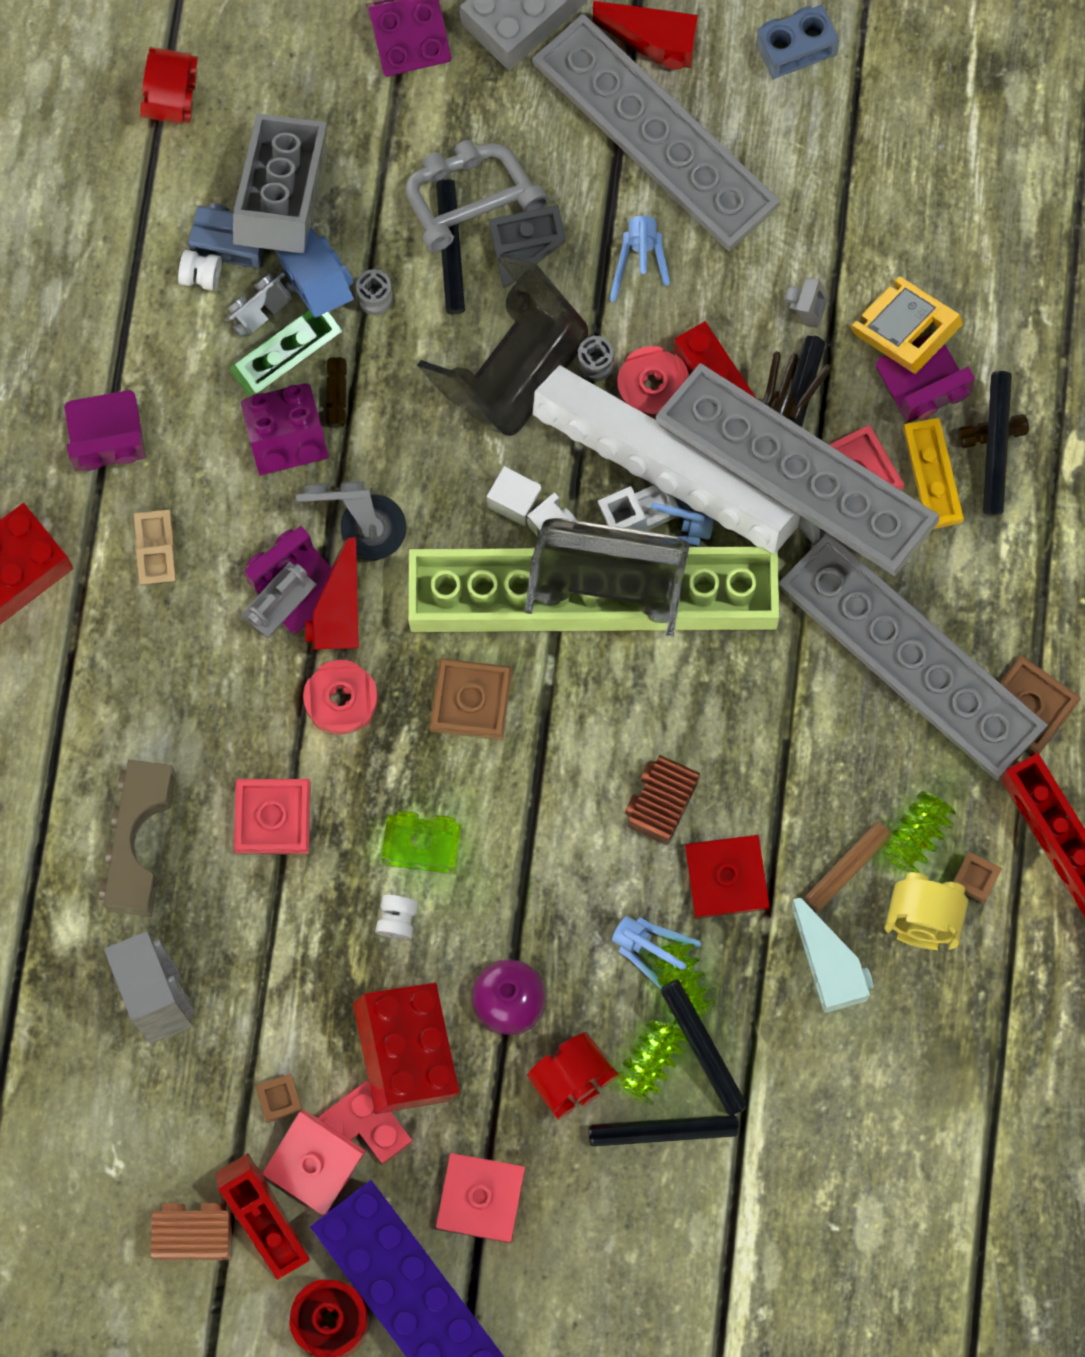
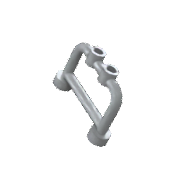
M471 140L459 143L454 148L455 156L444 160L439 152L429 154L422 161L424 168L410 176L406 182L405 189L409 203L426 230L422 235V240L430 252L441 251L453 242L454 236L449 229L451 226L514 201H518L523 212L544 208L549 202V198L542 186L532 185L516 156L509 148L494 143L475 147ZM491 157L498 158L503 162L516 186L437 217L433 216L419 191L420 186L428 181L437 182L438 180L446 179L451 172L461 168L471 170L477 167L482 160Z

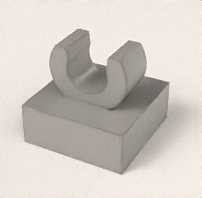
M806 278L802 290L788 287L784 301L791 303L789 309L797 312L806 326L819 327L829 295L820 280Z

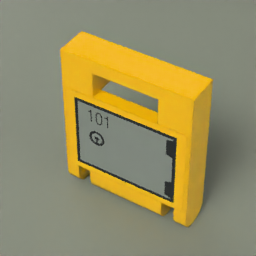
M899 276L893 282L896 289L889 286L860 316L861 322L865 325L855 321L850 328L857 337L916 374L963 325L959 313ZM934 321L936 331L920 348L912 345L911 343Z

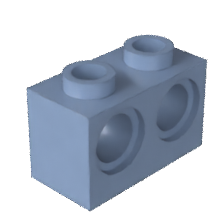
M822 4L814 8L811 6L803 7L797 10L793 16L782 20L772 19L767 21L757 31L756 45L772 80L836 56L839 38ZM813 29L818 31L820 35L808 36L805 31ZM775 42H783L787 44L788 47L784 49L775 48L772 44Z

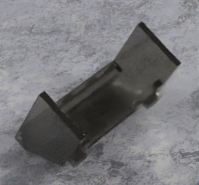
M501 254L497 260L516 281V284L506 298V310L515 321L513 326L476 375L463 367H455L450 370L420 360L417 366L449 401L495 432L512 436L522 429L533 414L535 390L559 365L567 369L576 357L581 342L588 338V326L537 264Z
M563 518L547 519L543 522L532 556L525 613H533L537 599L542 604L557 605L560 601L568 598L569 592L642 604L641 610L648 616V619L656 623L668 622L666 636L674 637L690 544L686 540L675 536Z

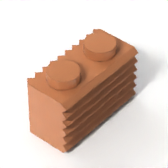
M167 1203L162 1204V1211H152L151 1258L154 1260H231L232 1213L230 1211H223V1204L204 1203L200 1204V1211H185V1204Z

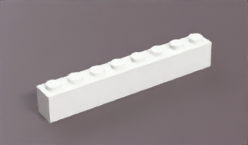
M559 365L535 390L532 415L536 416L541 422L555 427L567 434L572 440L581 442L595 450L603 458L610 459L621 465L631 474L647 480L657 486L662 492L671 494L685 502L693 510L704 513L718 521L726 529L733 530L749 539L754 545L775 554L797 529L800 520L799 514L658 424L655 419Z

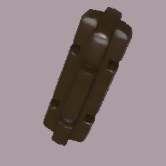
M331 357L327 360L326 424L329 427H343L346 424V412L343 408H346L347 380L345 376L347 375V363L345 358Z
M1026 415L1011 416L1008 439L1010 435L1014 437L1027 435L1029 423ZM988 421L978 423L977 427H973V425L960 427L958 439L961 447L976 446L977 442L986 444Z

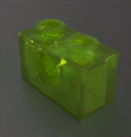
M397 811L396 816L387 815L381 854L383 866L457 875L463 834L462 824L455 823L456 819L448 816H434L433 820L419 819V814L409 811ZM419 834H428L433 838L432 844L426 849H418L412 844L414 838Z

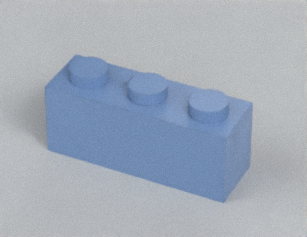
M312 227L309 230L305 254L275 250L285 275L314 318L354 300L349 286L353 285L354 282L345 264L342 265L336 251H332L326 237L322 236L319 238Z

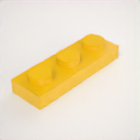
M940 417L904 424V436L920 503L939 515V522L934 529L962 524L964 517Z

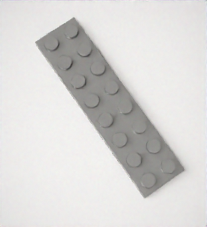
M584 13L532 58L533 65L728 252L780 206V200Z
M701 363L656 415L658 424L893 576L897 575L939 522V515Z
M826 533L778 583V588L996 781L1004 775L1005 771L1047 729L1048 725L830 534Z

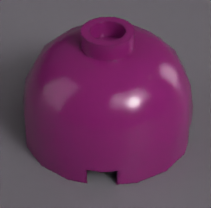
M514 959L498 960L485 967L476 978L471 993L473 1010L478 1020L491 1032L497 1034L520 1035L532 1029L543 1016L546 1005L545 985L538 972L527 963Z

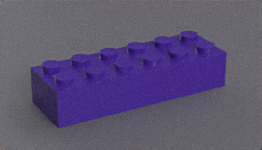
M372 1180L368 1181L310 1226L311 1230L406 1357H504Z

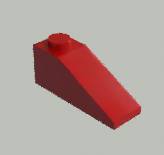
M593 1V23L656 64H663L666 68L675 70L682 69L683 67L691 68L698 15Z
M356 537L344 540L311 611V620H305V642H312V649L359 648Z
M249 1153L216 1172L218 1190L277 1280L310 1261V1257L274 1193Z

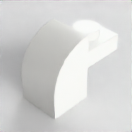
M655 485L637 493H634L630 486L598 500L602 515L613 539L617 542L630 541L648 535V530L678 517L651 508L652 503L679 508L674 496L662 492Z

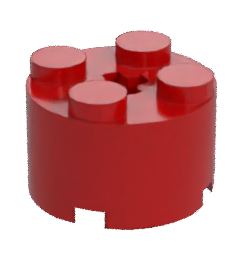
M149 47L142 86L144 102L140 104L141 118L183 124V122L190 123L193 107V90L196 88L198 74V56H192V53Z
M582 1032L558 1046L559 1051L551 1057L546 1055L527 1074L532 1086L557 1120H561L576 1108L574 1104L577 1102L582 1107L592 1102L600 1095L597 1087L603 1088L619 1076L618 1072L587 1032Z
M338 1280L314 1281L305 1286L294 1299L290 1311V1331L297 1344L313 1357H348L361 1347L369 1332L370 1318L368 1308L358 1292L344 1282ZM326 1311H329L332 1315L339 1313V1317L335 1320L337 1326L333 1329H330L328 1326L322 1328L320 1326L324 1322L322 1314Z

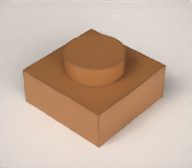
M968 851L953 882L965 887L964 894L985 903L1002 868Z
M292 1074L255 1085L266 1123L298 1114L303 1110Z

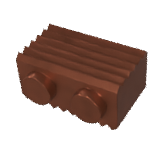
M659 755L656 763L649 761L640 780L645 783L641 795L633 794L625 810V815L630 816L628 827L658 842L669 845L700 780V773L662 755Z

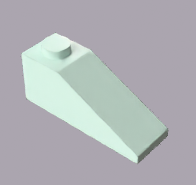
M802 898L793 899L792 911L823 1012L828 1013L868 1001L870 996L869 990L874 989L868 967L862 969L858 957Z

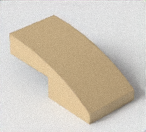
M171 510L134 513L139 585L176 581Z

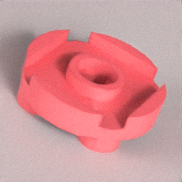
M658 346L643 347L632 352L621 366L617 376L618 394L623 402L656 419L658 412L689 377V373L683 360L676 354L674 356L670 352H666L665 348ZM649 375H654L656 380H663V383L659 385V389L651 390V388L644 386Z
M334 660L324 663L312 675L311 679H308L304 687L303 699L307 714L318 729L331 734L345 735L356 732L370 724L377 708L378 693L373 678L364 669L360 668L358 664L348 660ZM340 688L344 689L345 694L351 695V699L346 701L344 706H338L337 702L330 701L331 696L337 695V689Z

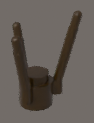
M776 351L773 354L766 394L762 403L789 420L798 421L803 408L830 372L831 365L826 364L798 403L793 405L795 399L786 393L795 370L798 355L796 353L791 355L779 391H775L781 356L780 352Z

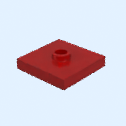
M759 835L685 844L695 919L769 910Z

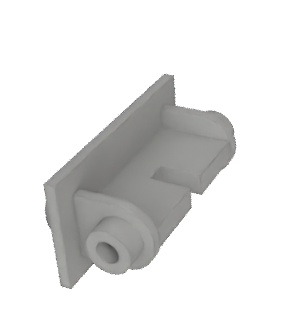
M269 272L254 285L257 291L248 299L242 295L227 307L230 314L223 320L227 322L234 319L237 324L233 326V329L241 338L246 334L248 336L252 335L256 329L268 320L261 311L264 305L274 315L293 300L292 295L296 293L293 286L289 282L282 284L279 281L285 276L284 272L275 276Z
M289 562L242 612L241 616L266 638H269L317 584L306 576L308 573L299 564L293 565Z

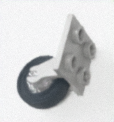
M364 481L343 482L339 490H328V483L308 484L304 486V492L296 494V502L342 499L347 506L341 519L342 539L344 541L346 538L356 537V555L367 560L384 559L396 552L403 543L406 535V519L401 508L392 499L383 495L373 494V488H365Z

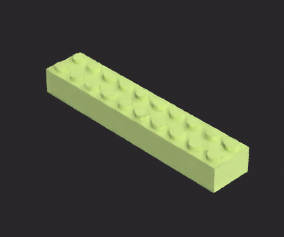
M761 547L409 549L408 620L410 631L777 629L779 621L778 551L773 554Z

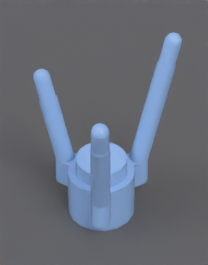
M636 216L629 220V231L623 233V245L610 294L611 302H615L617 299L630 246H632L634 251L639 252L641 274L647 272V252L653 250L654 246L664 286H669L670 280L662 247V233L657 232L656 219L649 216Z
M677 499L675 500L679 508L652 503L651 508L653 510L683 518L681 531L688 532V536L627 541L625 546L627 548L678 544L699 546L701 538L710 540L714 519L702 512L693 510L688 504Z
M626 916L616 928L612 942L620 946L618 951L620 954L630 959L658 988L662 989L665 985L664 982L634 952L636 951L640 954L644 949H647L681 970L686 969V964L650 942L651 934L647 931L697 948L701 946V942L686 935L651 924L641 917L635 921L631 917Z

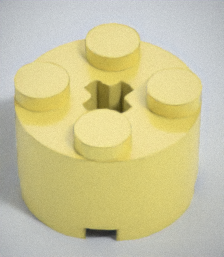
M917 872L907 873L905 880L898 881L894 886L885 924L886 932L890 934L893 929L898 932L897 940L919 948L938 950L939 943H949L948 950L957 948L960 943L968 907V898L964 895L965 887L955 882H944L941 884L928 881L929 878L926 875Z

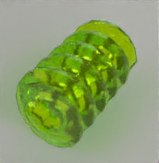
M928 791L918 793L917 800L919 803H912L908 807L911 815L902 816L900 819L902 827H895L892 830L894 839H886L883 843V847L886 850L882 851L884 857L907 873H920L914 865L916 861L922 864L929 862L922 853L924 849L936 852L937 848L931 842L932 837L942 841L946 838L939 829L940 826L950 829L954 826L947 816L949 814L956 815V811L945 801Z
M678 942L662 947L663 950L686 964L685 970L671 965L650 952L648 954L650 958H659L653 963V970L655 972H665L658 978V984L664 986L673 980L680 981L699 1017L706 1016L708 1010L716 1004V1001L704 1000L702 997L711 990V987L698 986L697 982L706 974L705 971L693 972L692 970L700 962L699 957L687 956V953L695 947L694 943ZM675 1019L673 1025L679 1026Z
M649 1020L646 1023V1027L650 1033H641L638 1036L640 1043L644 1047L634 1045L631 1048V1054L635 1059L626 1058L623 1061V1066L628 1073L619 1071V1076L616 1080L624 1090L635 1098L654 1105L647 1094L649 1092L661 1094L662 1090L655 1083L656 1079L664 1081L670 1079L663 1068L664 1066L677 1067L676 1062L670 1056L672 1053L684 1055L685 1051L678 1042L680 1040L688 1041L679 1028L664 1021Z

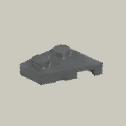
M558 205L489 219V227L503 288L512 285L566 242Z

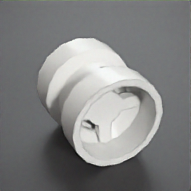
M184 250L179 266L178 283L185 286L199 284L203 289L215 291L220 279L221 256L209 254L203 257L199 256L196 251Z
M383 895L380 905L383 914L382 918L377 921L375 933L396 940H411L414 929L411 925V920L417 913L419 902L401 896Z

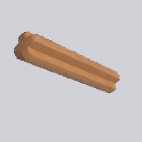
M876 822L806 895V903L813 910L821 911L890 839L891 832L882 823Z

